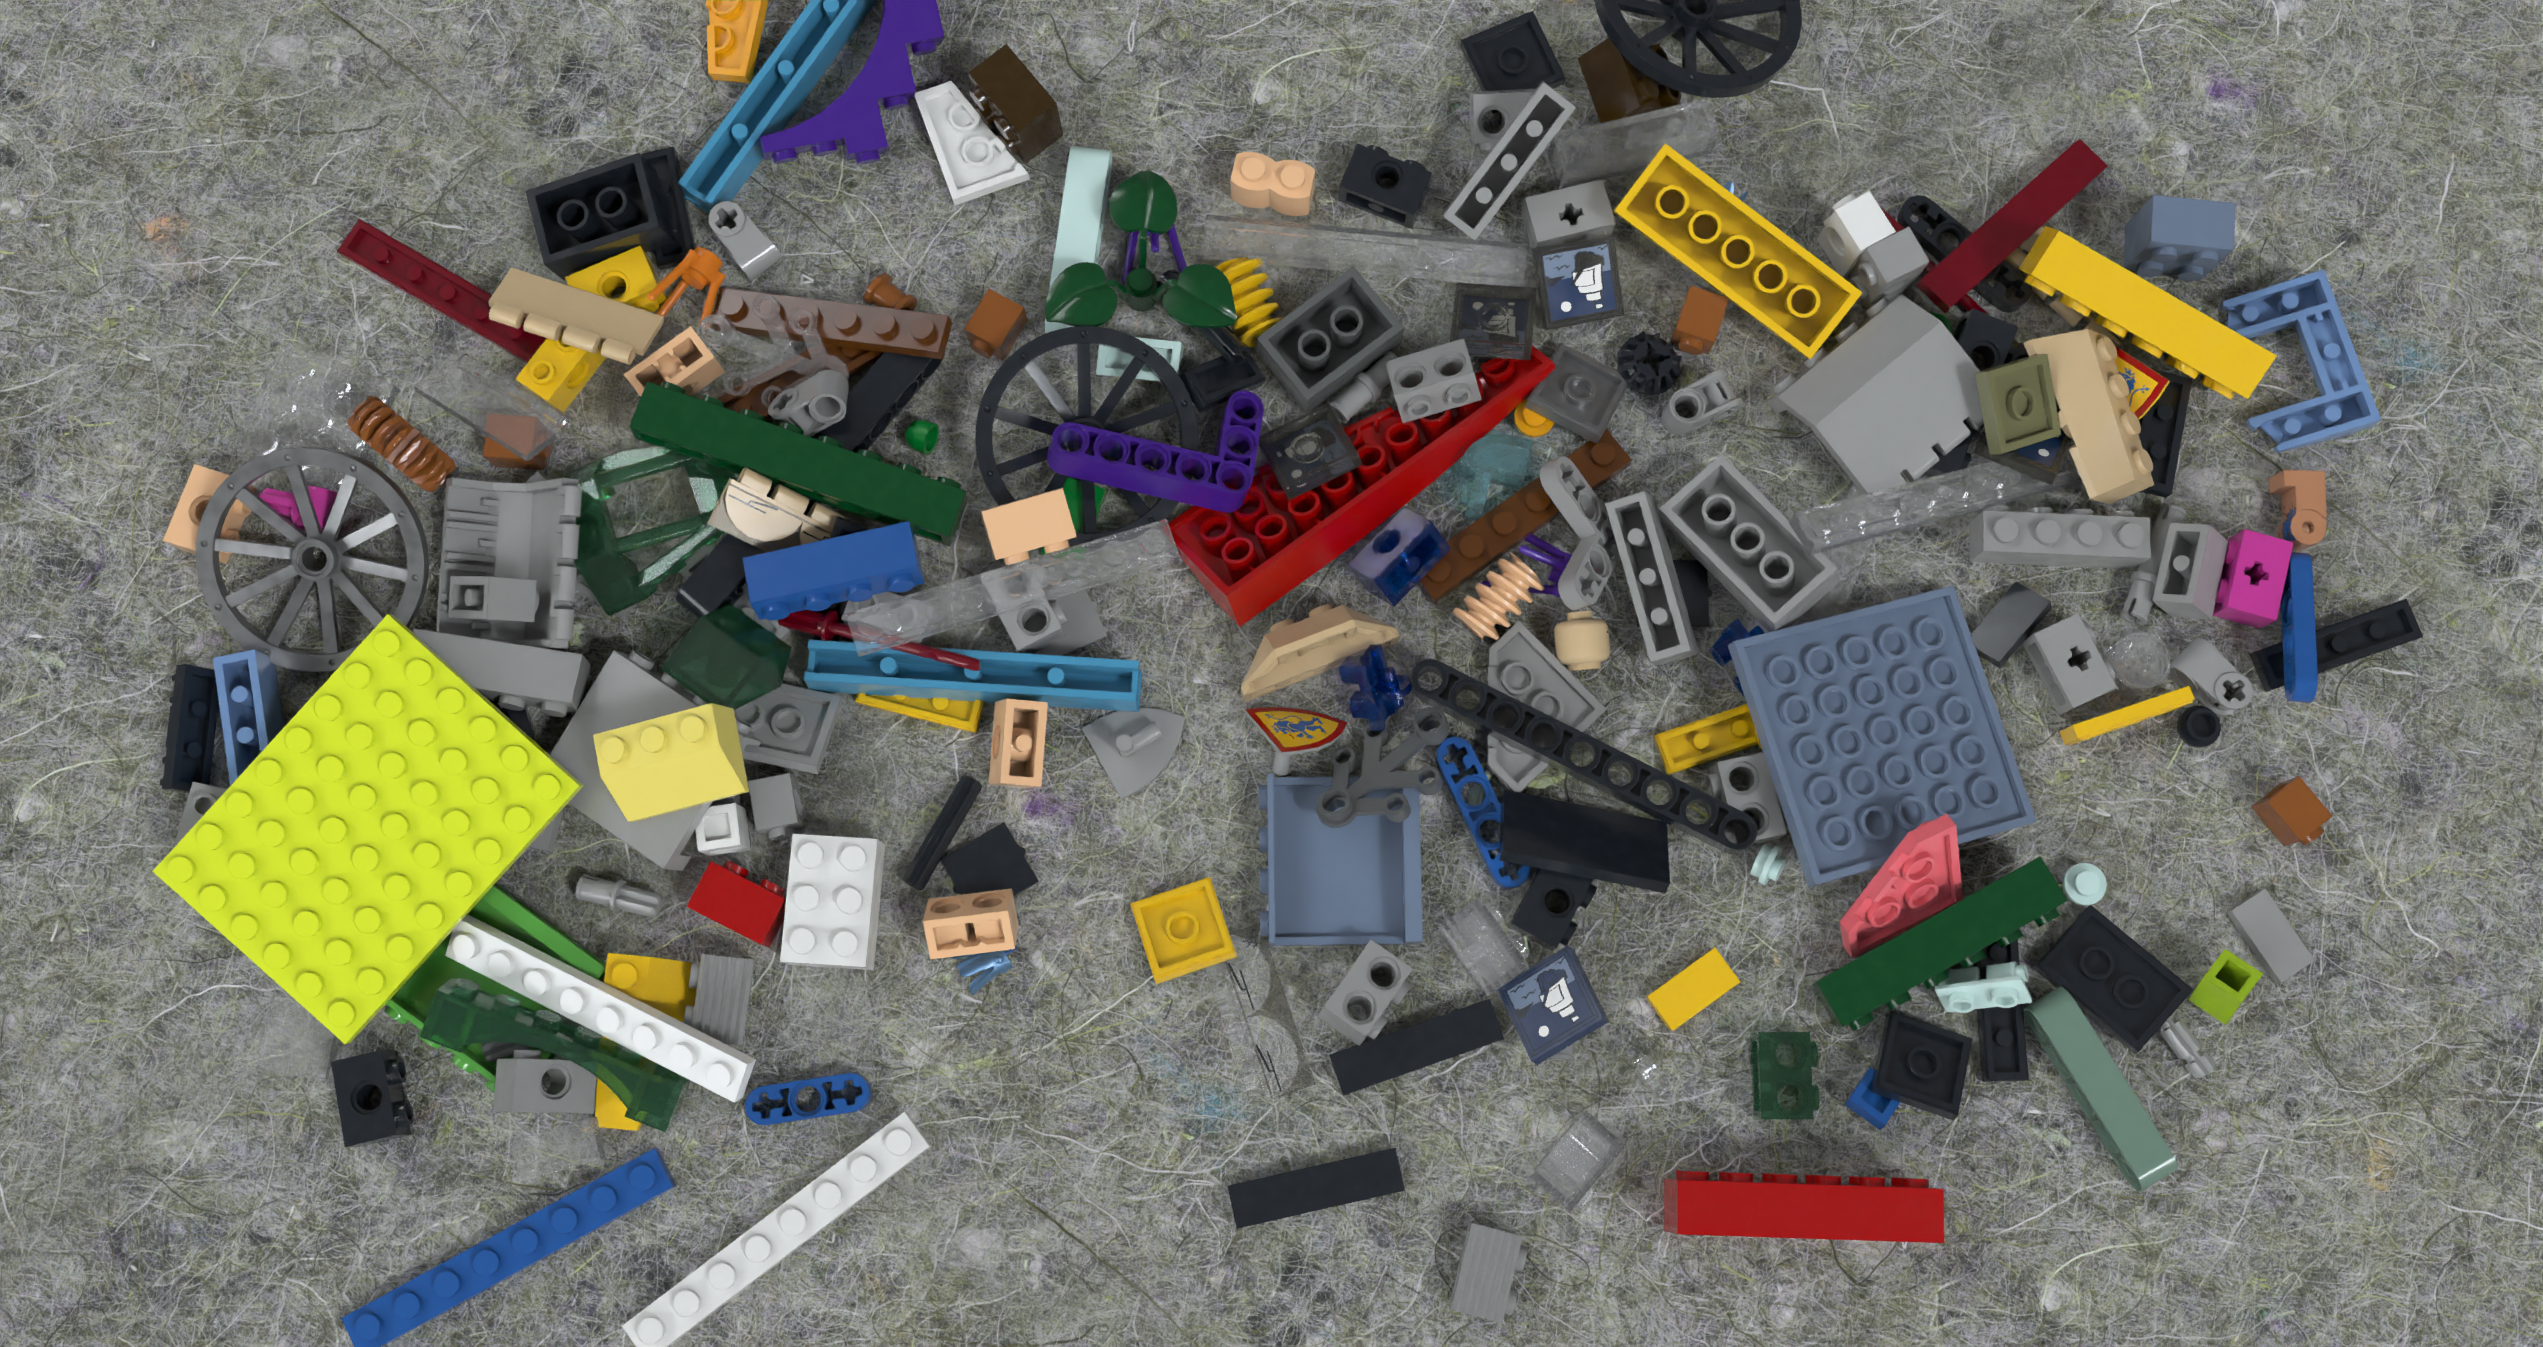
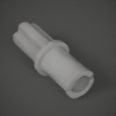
M584 873L576 886V899L610 907L611 912L615 913L625 910L654 918L658 916L663 904V898L658 893L628 886L627 881L622 879L614 882Z

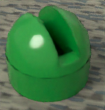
M915 420L910 423L904 434L908 447L914 451L929 455L937 444L939 426L927 420Z

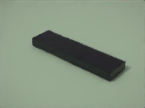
M2407 599L2315 630L2318 674L2422 638V632ZM2283 642L2249 654L2265 693L2284 686Z
M2018 939L2003 948L2000 947L1997 941L1983 948L1982 950L1987 957L1974 963L1973 967H1978L1981 980L1986 979V965L2010 963L2013 961L2020 965ZM2017 1004L2010 1008L1990 1007L1977 1009L1982 1082L2029 1080L2023 1004Z
M1490 999L1378 1037L1375 1040L1361 1043L1360 1046L1356 1045L1330 1054L1329 1057L1344 1096L1503 1040L1504 1037Z
M1395 1148L1228 1185L1237 1229L1405 1191Z

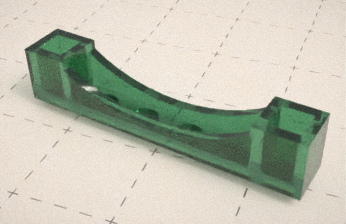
M451 978L436 990L420 1034L421 1038L459 1053L470 1044L479 1042H509L540 1048L574 1062L600 1079L626 1106L627 1111L624 1117L666 1132L676 1120L691 1080L614 1041L602 1037V1035L585 1026L575 1027L565 1023L554 1012L547 1010L534 1011L521 1006L520 1000L513 996L505 994L493 995L480 990V985L474 981L464 978Z

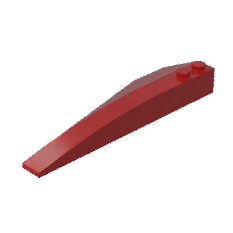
M1528 343L1525 344L1524 355L1503 354L1501 356L1525 357L1527 356ZM1529 343L1528 358L1499 356L1481 365L1482 371L1475 373L1482 399L1480 401L1402 423L1399 410L1393 411L1389 407L1341 429V434L1337 431V435L1354 463H1357V459L1360 465L1353 467L1357 465L1353 464L1294 492L1293 495L1295 496L1290 498L1287 490L1290 495H1292V491L1279 468L1272 461L1274 467L1270 462L1257 468L1259 474L1253 476L1248 493L1238 510L1220 512L1192 506L1160 530L1214 601L1241 627L1373 531L1435 481L1533 391L1534 387L1555 369V364ZM1335 440L1320 445L1315 457L1318 456L1317 454L1320 453L1321 449L1324 448L1326 450L1325 446L1327 449L1331 447ZM1224 484L1229 489L1237 490L1233 485Z

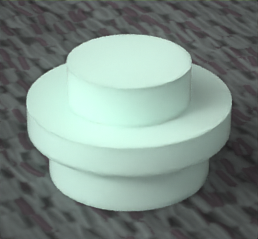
M1766 844L1763 845L1750 873L1759 878L1758 883L1765 886L1769 879L1773 881L1778 880L1787 860L1781 856L1782 847L1775 845L1772 848Z
M2079 863L2070 867L2064 874L2062 882L2066 896L2072 902L2084 906L2101 900L2107 887L2106 878L2102 871L2089 863Z

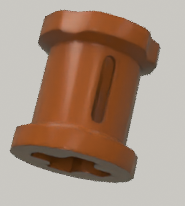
M888 273L877 276L867 287L863 296V300L869 305L875 304L877 307L914 311L918 302L914 295H906L892 283V277Z

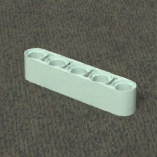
M1071 146L1049 290L1058 275L1069 266L1082 262L1098 264L1112 170V150ZM1045 318V333L1074 327L1063 323L1047 322Z

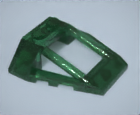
M654 446L610 454L565 475L564 478L577 479L578 486L582 487L580 517L576 518V525H580L578 559L575 560V563L607 615L611 616L648 599L658 590L656 585L671 572L676 575L687 565L685 562L687 558L704 544L710 546L725 533L707 523L729 478L737 481L735 473ZM685 466L699 515L616 538L605 500L616 495L614 485ZM690 535L640 572L638 571L637 564L623 555V553Z

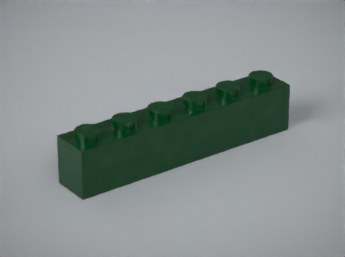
M2039 856L1812 984V987L1837 1029L1849 1025L1853 1032L1875 1019L1871 1013L1874 1009L1886 1004L1890 1011L1912 999L1908 990L1921 983L1928 990L1948 979L1949 976L1945 970L1960 962L1965 969L1987 957L1982 949L1997 941L2000 947L2003 948L2023 937L2024 935L2020 928L2034 920L2037 926L2040 927L2061 915L2057 907L2068 900Z

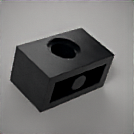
M1357 144L1339 185L1338 201L1412 229L1430 188L1432 172L1427 171L1425 166L1417 161H1401L1391 157L1387 151L1378 146L1369 145L1365 147ZM1382 178H1389L1396 185L1387 189L1380 187L1376 182Z
M1539 868L1508 928L1551 951L1555 950L1559 943L1567 946L1578 926L1577 923L1571 920L1579 906L1584 909L1588 907L1597 890V886L1591 884L1593 881L1591 878ZM1555 891L1563 895L1566 901V908L1563 913L1556 914L1547 909L1545 896L1548 892Z
M379 1050L331 1062L345 1147H363L411 1135L410 1125L413 1123L414 1115L411 1103L404 1096L402 1082L406 1081V1068L402 1058L398 1057L397 1051ZM377 1086L382 1092V1101L374 1109L369 1103V1094Z

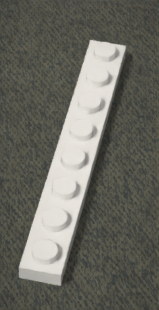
M468 914L453 929L445 956L734 1103L743 1098L756 1059Z
M903 1112L622 1325L623 1329L636 1347H669L932 1146L909 1114Z

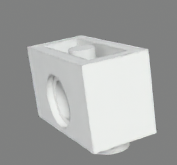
M1870 191L1857 198L1854 194H1851L1838 201L1832 207L1834 210L1832 215L1823 222L1825 227L1817 238L1834 268L1843 278L1849 275L1867 247L1896 232Z

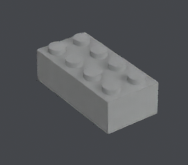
M1722 454L1659 508L1662 525L1768 632L1788 628L1838 584V568Z

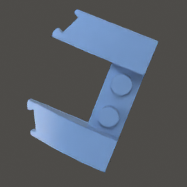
M2324 269L2222 302L2221 309L2229 311L2226 327L2247 339L2295 326L2321 395L2319 397L2246 420L2248 427L2253 432L2260 427L2278 444L2273 449L2276 453L2313 445L2372 428L2381 420Z

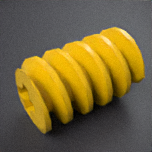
M1243 257L1223 262L1216 266V268L1224 273L1231 285L1237 314V322L1233 325V330L1236 335L1241 336L1240 339L1246 345L1252 348L1257 346V337L1283 319V317L1271 318L1270 315L1280 307L1278 303H1265V300L1271 297L1274 291L1272 288L1260 289V285L1269 279L1266 273H1254L1255 270L1263 265L1261 258L1249 259Z

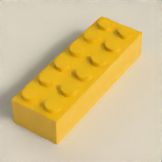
M1666 143L1660 148L1613 211V213L1808 359L1814 356L1863 293Z
M2045 226L2019 267L2021 271L2028 274L2024 280L2027 284L2051 297L2055 291L2063 294L2059 301L2060 303L2086 317L2093 311L2098 314L2094 321L2095 323L2122 338L2125 337L2127 332L2131 333L2134 336L2130 343L2159 359L2163 352L2169 355L2165 361L2166 364L2196 379L2199 373L2204 375L2200 382L2201 384L2230 400L2235 394L2248 399L2277 357V355L2059 230Z

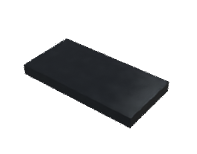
M1504 790L1501 797L1500 861L1666 893L1670 885L1667 823Z

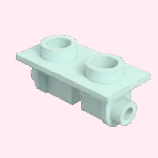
M2016 961L1986 965V979L1981 980L1978 967L1947 969L1946 972L1949 978L1939 983V986H1935V991L1946 1012L1967 1013L1974 1009L1990 1007L2010 1008L2017 1004L2032 1003L2031 995L2024 983L2028 982L2027 967L2025 964L2018 965Z

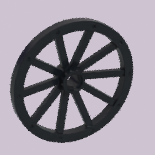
M1594 0L1598 17L1607 36L1634 67L1662 85L1682 93L1700 97L1727 98L1739 96L1757 90L1769 83L1778 75L1792 56L1800 38L1802 27L1800 0H1750L1717 5V0H1659L1662 4L1647 0ZM1621 10L1665 19V23L1639 38L1626 22ZM1779 11V41L1720 20ZM1714 34L1771 53L1772 55L1757 67L1746 70ZM1670 36L1681 41L1682 67L1669 62L1650 48ZM1697 39L1705 45L1730 74L1713 75L1697 72Z
M1078 326L1055 330L1033 339L1015 351L997 370L988 384L981 399L975 426V448L980 473L990 495L998 506L1016 501L1006 488L1001 476L1047 460L1049 446L996 465L992 444L994 418L1051 436L1055 428L1059 426L1049 421L998 406L1009 382L1022 368L1026 370L1064 423H1078L1122 433L1177 413L1180 428V448L1198 452L1199 434L1195 409L1189 392L1175 369L1162 355L1143 341L1114 329L1095 326ZM1077 344L1078 379L1077 417L1034 361L1036 357L1048 351ZM1090 344L1108 346L1134 357L1094 416H1091ZM1145 365L1161 381L1172 402L1105 425L1104 422ZM1061 446V448L1068 452L1075 451L1071 447ZM1102 456L1104 459L1111 461L1107 456ZM1055 473L1043 493L1061 488L1069 476ZM1183 474L1186 478L1192 479L1191 475ZM1081 479L1084 533H1076L1077 537L1068 539L1070 546L1068 548L1076 550L1108 549L1136 540L1158 526L1179 502L1160 498L1149 508L1137 492L1117 488L1140 517L1117 529L1097 533L1094 482Z

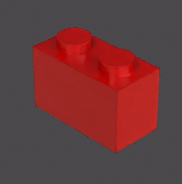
M727 859L723 867L710 861L686 907L760 945L770 948L784 922L786 899L783 898L786 889L764 878L760 886L745 879L749 871Z

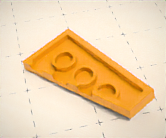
M706 0V7L709 10V25L707 26L708 74L714 80L751 83L769 0Z

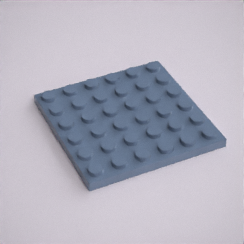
M1954 585L1736 640L1728 645L1808 888L1882 867L1908 832L1916 829L1926 821L1935 820L1945 814H1948L1956 824L1958 845L2037 822Z

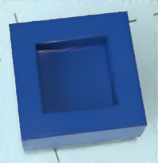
M1870 1067L1864 1073L1844 1105L1881 1130L1887 1124L1900 1102L1870 1092L1875 1071Z

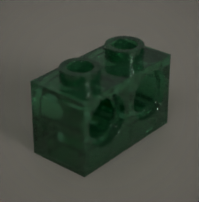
M1810 1032L1751 1033L1753 1120L1814 1119L1813 1111H1818L1820 1103L1818 1086L1812 1085V1067L1817 1066L1818 1051L1816 1042L1810 1041ZM1782 1042L1789 1044L1794 1051V1060L1788 1067L1781 1065L1776 1058V1049ZM1785 1085L1792 1088L1796 1095L1795 1105L1790 1110L1782 1108L1777 1099L1779 1090Z

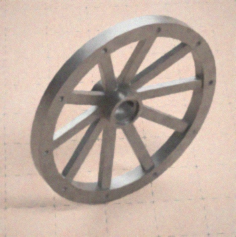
M295 447L268 453L249 461L227 477L217 488L204 510L198 528L195 555L197 574L205 600L213 615L228 634L247 650L255 649L270 657L271 663L285 668L309 672L337 670L358 647L340 651L332 580L374 627L385 617L343 568L405 581L402 598L393 615L406 627H409L416 617L426 592L429 577L428 546L422 524L414 507L402 490L382 471L370 463L342 451L321 447ZM301 465L322 466L345 473L323 533ZM285 467L306 534L247 487L263 475ZM360 481L385 503L391 513L339 539L337 536L357 483ZM236 499L240 500L288 538L296 547L220 538L225 518ZM398 524L406 548L407 568L350 556L347 551ZM316 547L322 549L327 556L325 567L318 565L314 560L313 552ZM219 551L292 560V564L229 595L220 570ZM298 575L302 576L269 638L255 629L236 608L237 605ZM317 582L325 653L305 652L282 645Z

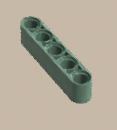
M2059 986L2023 1009L2026 1022L2130 1185L2137 1191L2142 1192L2176 1171L2178 1164L2173 1153L2071 994Z

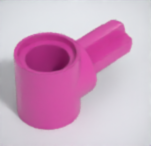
M308 486L323 533L337 492ZM265 488L259 494V498L282 516L292 518V522L297 528L306 531L294 493Z

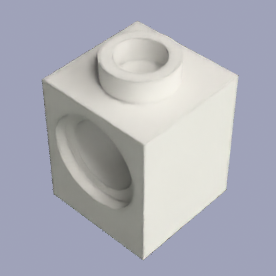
M737 803L711 806L707 809L695 829L699 852L707 856L751 850L745 808Z

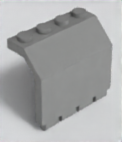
M1902 294L1889 300L1885 296L1876 300L1865 310L1868 315L1866 319L1858 325L1852 321L1834 335L1838 341L1827 351L1821 347L1811 359L1806 358L1803 361L1806 368L1797 376H1794L1791 372L1780 379L1772 387L1776 393L1766 400L1775 413L1788 410L1809 426L1865 498H1870L1874 495L1883 505L1889 503L1908 487L1906 481L1900 475L1901 472L1910 481L1914 482L1939 461V457L1931 448L1932 446L1945 456L1971 434L1968 427L1964 424V420L1975 430L1984 424L1975 373L1980 370L1939 319Z
M453 477L446 478L436 632L545 649H568V640H573L574 610H570L571 602H575L577 567H573V560L578 559L580 525H576V518L580 517L582 487L578 486L577 479L558 478L532 483H501ZM450 576H489L537 580L536 590L539 594V606L535 613L534 622L448 618Z

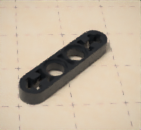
M1917 195L1910 197L1905 201L1897 215V222L1904 228L1910 226L1920 246L1939 262L1952 252L1941 247L1938 241L1939 234L1944 232L1952 233L1958 239V246L1972 234L1966 227L1926 196ZM1918 209L1923 211L1924 216L1917 222L1910 219L1912 213L1917 212ZM1936 221L1939 225L1929 236L1926 232ZM2006 260L1973 288L1995 308L2007 313L2016 312L2022 308L2032 293L2031 285L2024 282L2026 276ZM1997 273H2000L2002 277L1993 287L1990 286L1988 283L1993 280ZM2011 286L2016 287L2018 291L2011 299L2006 298L2004 295L2006 290Z

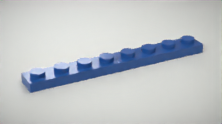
M654 1148L341 1319L354 1347H383L677 1187L659 1149Z

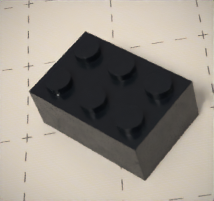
M640 153L525 191L544 265L562 280H566L565 277L639 245L647 253L676 243L657 170Z

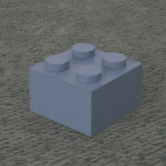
M2153 195L2125 225L2123 267L2129 271H2137L2138 275L2144 277L2168 274L2178 275V279L2183 281H2196L2204 278L2234 250L2236 203Z

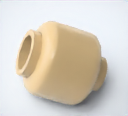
M1592 611L1567 613V621L1560 622L1554 627L1556 658L1563 665H1567L1569 671L1600 669V662L1609 658L1608 625L1602 619H1592Z

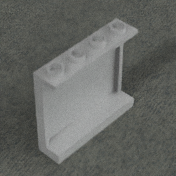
M613 650L550 756L584 785L570 800V805L661 868L683 871L691 858L683 849L712 802L636 822H628L600 777L593 735L710 703L719 704L700 693H697L694 697L684 690L687 685L685 681L666 671L661 675L652 669L655 662L644 654L632 650L629 655ZM735 716L742 752L747 744L759 747L762 741L749 733L752 726Z

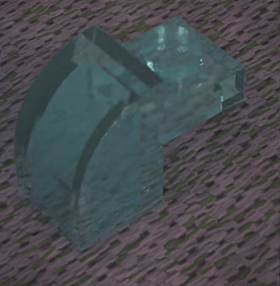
M1494 434L1477 440L1467 449L1462 457L1457 476L1473 479L1472 481L1464 480L1459 504L1467 505L1464 518L1478 520L1482 517L1490 483L1521 490L1533 440L1505 434Z

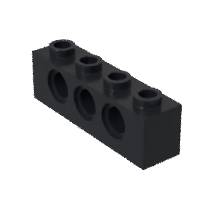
M1973 308L1961 316L1953 337L1970 359L1972 352L1981 354L1985 360L1984 370L2011 361L2018 346V342L2014 341L2018 327ZM1964 420L1963 422L1971 434L1945 456L1932 446L1931 448L1939 457V461L1928 469L1924 475L1943 483L1956 478L1957 475L1962 476L1971 459V454L1967 452L1972 438L1977 439L1984 424L1975 430Z

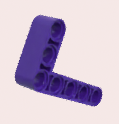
M1241 390L1230 396L1219 424L1214 455L1078 423L1066 422L1056 427L1053 432L1047 452V462L1054 472L1061 475L1220 512H1233L1242 506L1253 481L1264 405L1261 399L1250 391ZM1236 414L1243 415L1247 419L1240 418ZM1061 446L1071 447L1075 451L1068 452L1061 448ZM1230 449H1236L1242 454L1234 453ZM1102 456H1110L1116 461H1108ZM1142 465L1152 466L1156 471H1150ZM1183 474H1189L1197 480H1190ZM1224 483L1233 485L1237 490L1227 488Z

